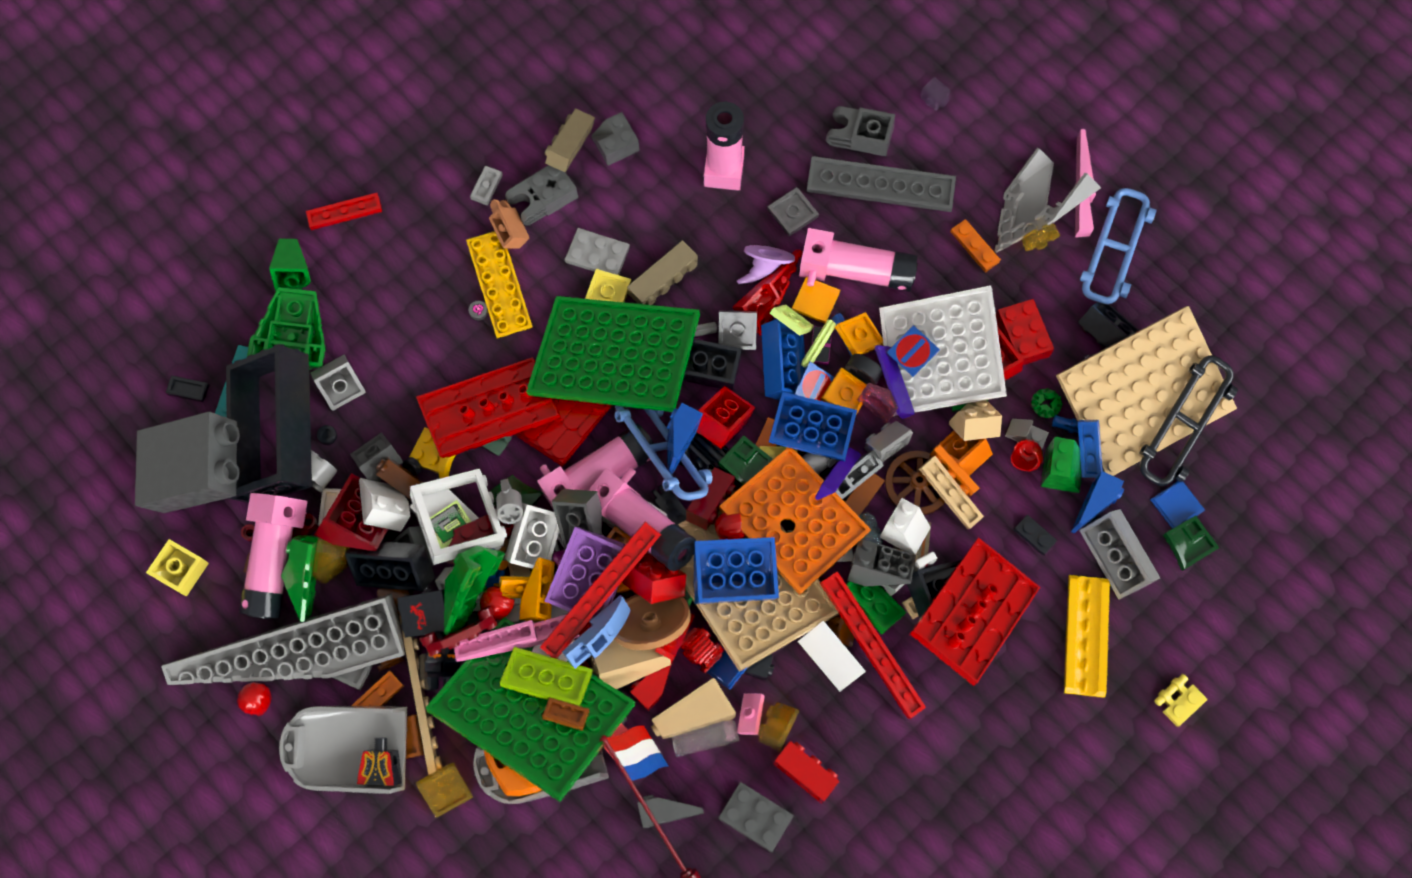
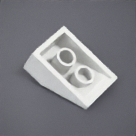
M360 478L363 524L401 531L410 518L409 502L406 497L390 484Z

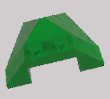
M278 287L267 307L268 311L264 318H261L257 331L250 339L247 356L260 353L261 350L272 348L276 344H283L287 348L299 349L300 352L309 354V370L322 368L325 343L317 292Z
M298 535L292 538L291 542L288 541L286 553L289 554V559L281 574L300 622H305L311 617L316 593L315 584L319 578V561L322 562L325 540L313 535Z
M477 545L459 553L455 557V566L445 579L444 634L449 635L466 624L468 617L478 604L476 600L479 594L487 589L485 584L491 575L494 576L505 556L504 552Z

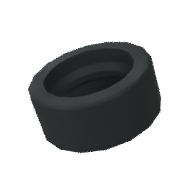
M853 354L845 366V370L870 387L876 386L883 375L881 367L876 362L861 354Z

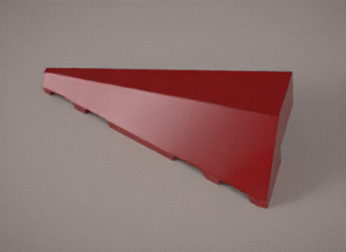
M795 250L791 253L795 256L794 262L786 263L785 265L781 264L732 307L734 311H757L756 333L762 336L761 325L772 321L773 316L770 312L781 303L790 284V276L796 271V264L803 255L802 250Z

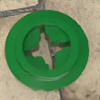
M1049 388L1040 389L1033 395L1031 400L1034 412L1044 418H1051L1057 415L1063 404L1061 396L1056 393V390L1053 391ZM1044 398L1053 400L1050 403V407L1047 404L1041 405L1045 400Z

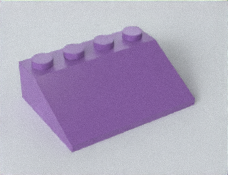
M575 527L545 602L569 612L625 544ZM618 587L589 621L612 603Z

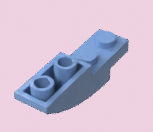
M621 595L589 621L592 627L562 651L571 666L577 668L590 655L596 658L618 635L631 611Z

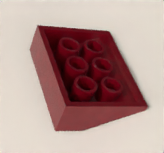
M351 473L314 535L332 545L376 551L388 529L363 524L360 478Z

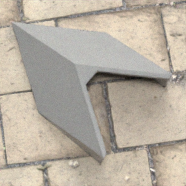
M1037 148L1004 192L1003 199L1005 204L1004 209H1001L997 234L999 240L998 245L995 246V252L998 253L1054 223L1101 187L1087 173H1084L1063 203L1057 202V207L1055 208L1047 205L1054 163Z

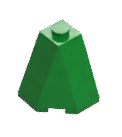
M279 239L269 267L275 291H277L278 287L301 290L304 286L306 287L310 284L311 279L298 239Z

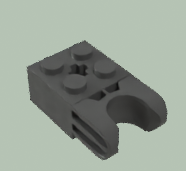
M842 106L834 109L833 118L835 122L844 125L845 128L831 129L827 133L826 141L829 145L887 156L894 130L895 114L864 108L858 110Z
M550 165L512 187L505 194V199L512 205L522 201L530 203L529 207L521 213V221L526 226L533 224L546 215H551L578 198L577 188L567 174Z

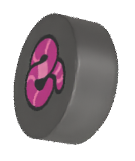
M482 301L471 303L469 306L470 316L474 320H483L488 314L486 304Z

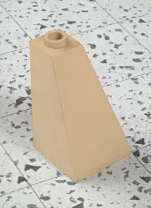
M615 640L596 658L590 655V662L595 676L615 689L671 665V660L655 652V649L632 650L621 646Z
M712 678L653 718L652 722L654 725L651 728L657 737L661 735L663 739L730 721L736 717V712L715 678Z

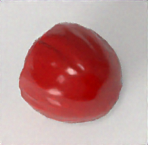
M1031 439L1017 442L1011 454L1012 465L1021 471H1033L1040 467L1043 462V451L1040 445Z
M724 512L716 519L715 530L720 540L744 538L740 513L726 515Z
M492 586L483 592L480 599V609L492 606L495 620H500L511 612L515 600L503 596L499 586Z
M256 682L243 686L238 693L237 699L240 710L246 714L264 715L271 703L272 696L269 688L262 683Z

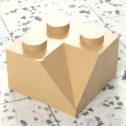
M987 400L967 403L949 421V425L964 441L1000 437L1002 415Z

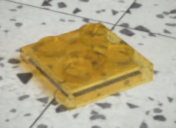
M454 762L416 782L419 791L436 818L473 798Z

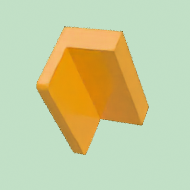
M500 576L499 583H494V586H499L502 595L505 597L522 598L530 577Z

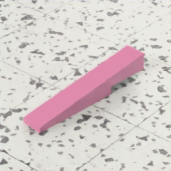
M1081 129L1077 137L1076 184L1084 173H1087L1093 179L1085 129ZM1096 192L1076 206L1075 237H1089L1094 229L1090 203H1092Z
M566 615L533 623L532 620L479 634L477 638L469 641L466 638L460 641L459 646L454 648L456 661L513 651L514 647L524 649L541 645Z

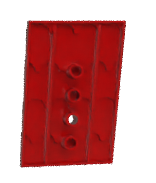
M533 357L416 397L441 458H449L469 449H476L505 436L509 437L529 428H536L561 417L553 398L529 396L526 392L536 362Z
M553 398L561 415L560 418L514 435L563 467L612 405Z
M978 538L921 616L910 635L919 640L922 645L932 653H935L938 658L948 666H951L954 671L974 686L978 683L1041 587Z

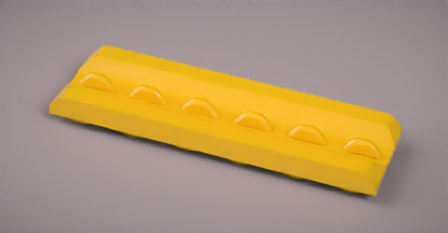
M495 231L467 239L468 248L496 337L500 338L533 328L508 248L502 247Z
M1068 575L1065 694L1103 698L1106 696L1109 579Z

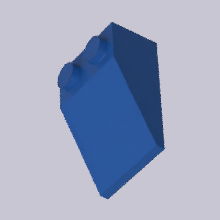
M681 403L678 409L675 408L670 416L671 420L667 426V429H669L667 436V470L671 475L693 440L703 413L684 403Z
M1102 471L1092 482L1071 532L1076 533L1111 504H1115L1117 499H1120L1123 494L1124 488H1122L1124 481Z

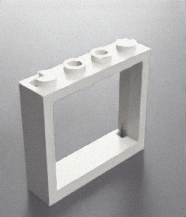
M480 468L410 486V497L434 565L453 560L459 553L477 545L493 549L504 544V539L507 537L506 530L499 523L497 509H494L493 506L494 498L492 492H488L486 487L488 486L487 478L485 475H482ZM476 482L495 534L440 549L422 496Z

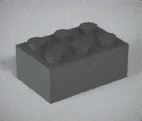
M740 782L721 813L719 820L772 853L794 815Z

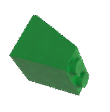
M1054 437L1045 450L1041 487L1080 493L1082 478L1080 448L1075 440Z

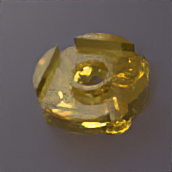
M1046 224L1042 226L1043 230L1037 231L1034 229L1022 238L1025 250L1029 251L1036 247L1038 250H1041L1048 246L1047 242L1060 237L1056 225Z

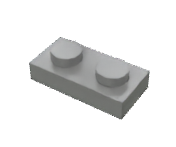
M485 166L470 196L471 200L488 205L503 176L502 172Z

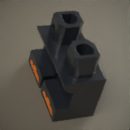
M429 653L419 655L420 680H424L426 691L438 690L439 680H443L444 687L458 671L461 661H456L455 653H448L446 655L438 653L434 656H429Z

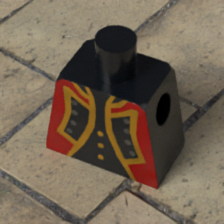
M375 738L374 749L363 751L357 779L358 785L395 786L402 784L398 750H387V738Z

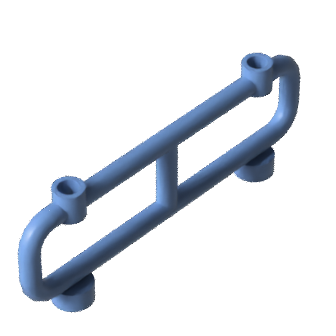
M1128 188L1120 189L1115 193L1114 197H1109L1106 205L1109 211L1087 271L1083 270L1080 281L1083 282V294L1090 300L1102 304H1112L1119 296L1127 298L1131 284L1124 282L1144 221L1152 224L1157 211L1150 208L1149 198L1145 194ZM1125 195L1139 199L1142 202L1129 245L1107 238L1121 197ZM1104 245L1126 252L1112 294L1109 297L1093 293L1090 290Z
M615 405L616 421L625 422L664 478L662 483L664 490H672L677 497L683 500H695L705 497L708 493V485L712 483L711 471L709 469L697 471L687 455L684 454L681 462L701 489L694 492H684L679 487L678 479L672 477L655 453L656 451L667 450V442L650 445L631 419L630 411L624 409L623 406ZM644 409L667 441L669 430L659 418L663 416L664 411Z

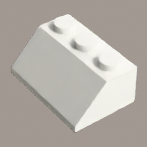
M522 503L523 516L520 521L514 524L504 559L510 563L533 569L537 558L541 557L551 561L559 534V527L554 512Z

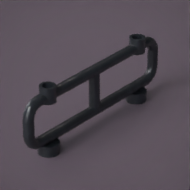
M1208 355L1199 364L1195 362L1191 365L1189 373L1192 376L1150 446L1145 444L1141 448L1140 454L1143 457L1140 462V471L1152 483L1166 486L1174 479L1183 482L1187 478L1189 469L1184 467L1183 463L1221 399L1225 398L1230 401L1237 394L1238 388L1231 384L1234 377L1232 367L1219 357ZM1209 363H1214L1225 371L1226 376L1200 421L1197 423L1180 412L1199 378L1204 375L1206 366ZM1175 418H1177L1194 431L1167 476L1159 478L1148 470V463L1156 455L1158 446Z

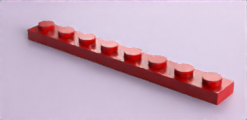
M645 521L540 645V648L550 657L557 659L661 536V533Z
M838 571L821 581L819 584L907 719L913 718L925 709L926 706Z

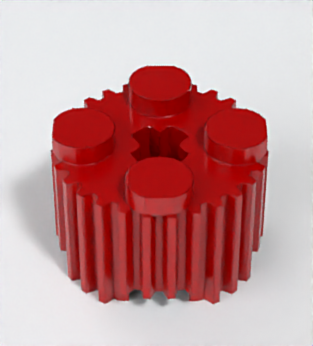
M697 627L693 628L684 637L680 648H684L683 655L689 662L700 665V671L706 673L722 657L724 649L717 642L714 644L709 639L711 635L704 628L699 629Z

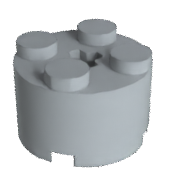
M311 450L312 487L321 493L334 477L337 469Z

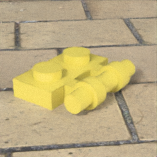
M1181 674L1178 678L1175 677L1171 681V685L1165 690L1162 689L1154 700L1158 706H1161L1163 703L1168 706L1163 713L1177 727L1208 700L1193 684L1188 688L1184 686V683L1188 680L1184 674ZM1178 691L1181 695L1173 700L1171 695Z

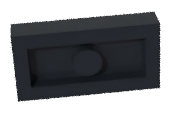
M1026 515L1014 529L1018 535L1043 556L1058 541L1029 515Z

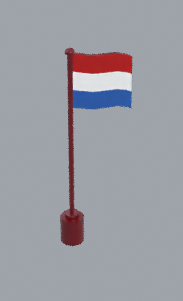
M643 725L635 726L620 735L609 738L606 735H602L600 742L603 741L682 869L680 878H701L697 869L685 868L632 782L648 776L659 768L669 767Z

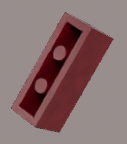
M715 467L711 472L712 483L708 485L707 495L693 500L686 510V521L705 530L711 524H715L718 512L720 511L718 509L719 506L727 500L729 495L732 496L736 490L735 476Z

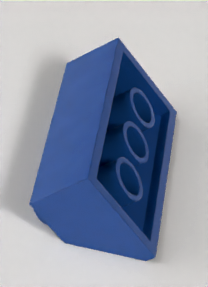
M776 319L761 325L765 396L780 400L782 392L795 393L806 368L801 365L805 357L804 334L798 335Z

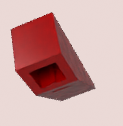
M672 660L671 665L647 675L642 681L638 679L631 686L633 689L631 695L648 711L663 697L673 664Z

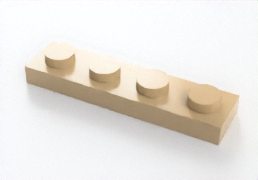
M936 456L930 458L919 468L966 529L972 528L984 517Z

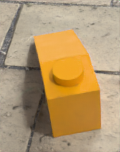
M541 557L537 558L521 598L519 620H532L533 623L551 619L552 604L545 602V598L554 579L555 562Z

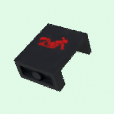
M445 589L398 598V610L401 613L402 619L401 628L405 638L444 631Z

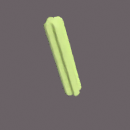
M826 321L801 362L804 368L807 367L809 361L814 363L835 329L836 323L834 321Z

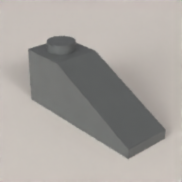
M874 450L869 451L857 460L836 490V494L841 499L845 498L884 466Z
M653 795L642 797L659 825L704 814L703 808L658 797L654 798ZM637 802L643 828L654 826L642 804Z

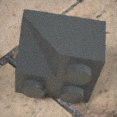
M622 112L606 119L591 136L607 166L640 151L639 140Z

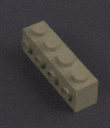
M575 109L572 115L568 114L565 125L562 124L559 129V135L555 134L552 146L548 145L545 151L547 156L545 164L566 172L590 134L595 117L578 109Z
M682 240L627 287L628 294L637 304L652 305L659 295H664L668 292L672 284L680 282L685 273L696 268L698 255Z

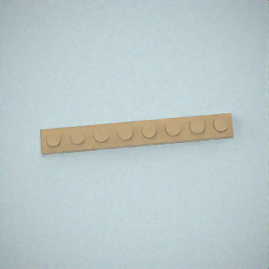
M402 631L429 775L434 776L440 774L439 769L442 768L440 756L436 755L435 749L438 748L437 738L432 734L434 720L432 716L429 717V713L426 711V706L430 703L428 696H425L424 680H420L417 650H420L419 641L414 636L405 638Z

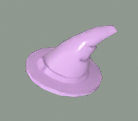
M746 246L744 252L754 258L752 262L754 266L749 271L750 273L738 279L737 283L748 284L758 281L771 274L781 264L785 265L786 263L794 262L795 256L787 251L769 246Z

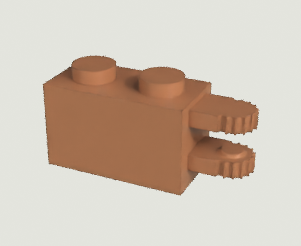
M493 200L490 204L493 214L489 217V220L502 247L520 249L530 237L516 209L511 208L506 200H501L500 202L499 200Z

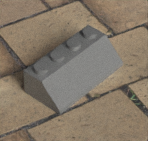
M1120 509L1107 513L1079 530L1104 575L1109 579L1110 585L1118 599L1124 598L1160 579Z

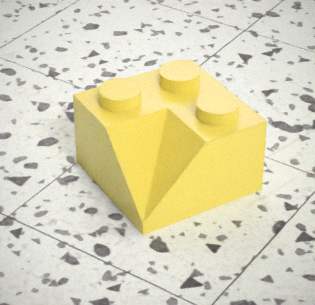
M169 539L146 573L187 597L209 563Z

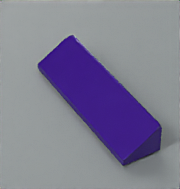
M876 345L875 351L897 414L902 419L914 415L915 411L898 363L887 353L891 347Z
M850 447L848 448L845 461L839 460L819 488L815 496L816 500L836 492L860 458L861 454Z

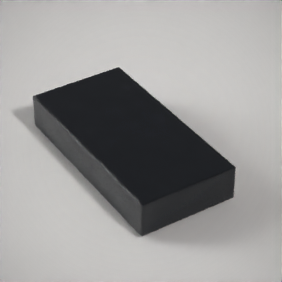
M171 375L166 394L204 402L209 384Z

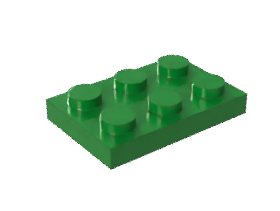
M853 582L846 584L871 624L881 635L907 613L881 586H863Z

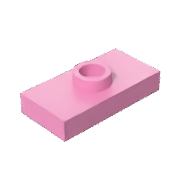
M744 693L737 733L740 735H758L764 702L763 694Z

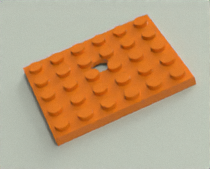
M787 447L723 502L718 509L722 513L725 512L726 515L740 513L741 528L746 539L775 537L777 572L801 595L863 539L871 529L836 492L816 500L815 496L824 480L794 449ZM784 519L792 520L795 524V530L791 533L783 532L780 528V522Z

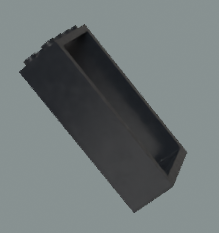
M276 344L272 348L261 350L260 353L249 355L245 359L236 360L234 363L227 365V418L237 421L240 434L237 443L239 478L236 481V496L227 499L249 503L251 493L283 497L311 488L309 354L300 352L299 349L287 348L283 344ZM275 371L277 474L261 479L259 377Z

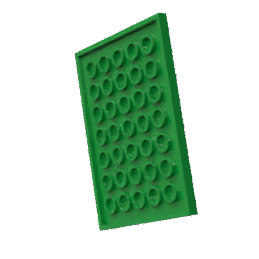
M556 296L526 392L529 396L673 412L678 401L700 311L696 309Z
M504 617L493 630L515 624ZM534 647L524 648L523 650L532 652ZM512 651L466 660L426 706V711L559 802H561L605 745L603 741L600 742V737L602 735H606L608 738L611 737L635 706V701L592 674L580 705L589 709V714L582 731L544 720L542 715L548 700L500 686L501 678Z

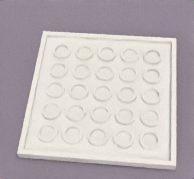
M991 285L879 308L884 346L892 347L914 325L940 349L914 377L898 364L915 412L1007 396ZM889 392L891 414L898 416Z

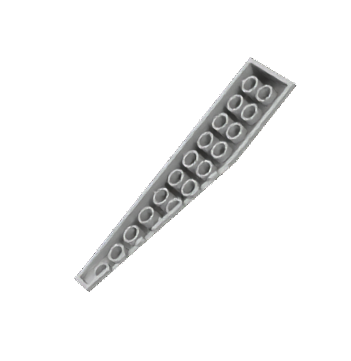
M391 593L309 618L305 622L299 621L162 665L161 667L168 685L331 678L404 656L405 651L399 615Z

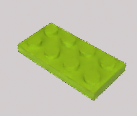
M514 647L501 678L500 686L549 700L550 697L580 706L593 672L592 669L579 665L577 668H574L569 662Z

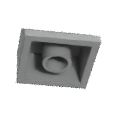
M345 355L311 372L314 382L332 411L366 393Z
M898 421L892 424L889 422L881 428L880 433L877 435L873 433L866 439L864 449L867 452L874 450L883 463L908 445L913 432Z

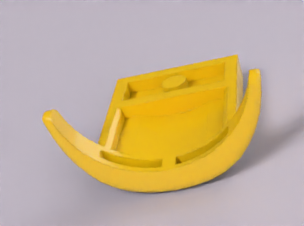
M424 428L409 457L418 460L422 468L438 473L441 479L449 477L451 464L456 455L449 458H441L429 429Z

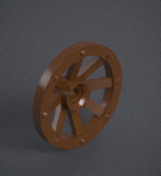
M910 451L900 455L891 463L885 477V489L895 507L912 490L915 492L914 505L920 508L923 515L931 514L943 506L945 501L942 497L938 500L928 487L932 485L919 470L923 465V460L928 461L932 458L931 453ZM917 459L916 472L905 462ZM899 466L910 477H893V474ZM916 479H921L922 483H918ZM893 484H909L898 495H896L893 489ZM922 491L932 505L920 507Z

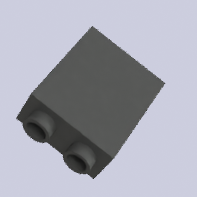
M205 412L137 431L135 506L168 513L235 497L236 481L239 478L237 443L240 434L237 421L212 412Z

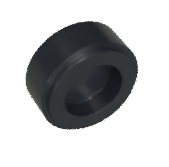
M324 425L318 429L317 439L323 445H331L337 439V432L332 426Z
M413 457L407 458L402 463V467L415 477L422 471L420 463Z

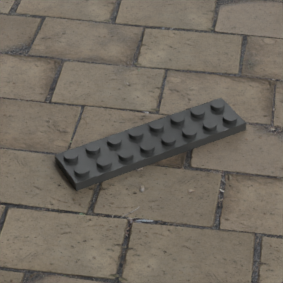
M812 156L807 192L951 212L956 176Z

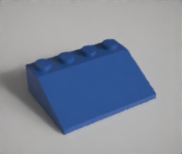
M782 392L769 443L845 461L857 410Z
M775 537L694 541L695 604L762 601L779 598Z

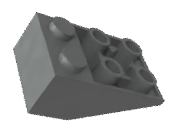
M861 539L856 545L847 581L863 586L911 584L916 555Z

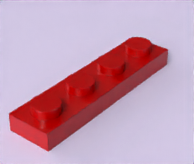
M373 193L308 210L306 214L311 230L383 211L378 193Z

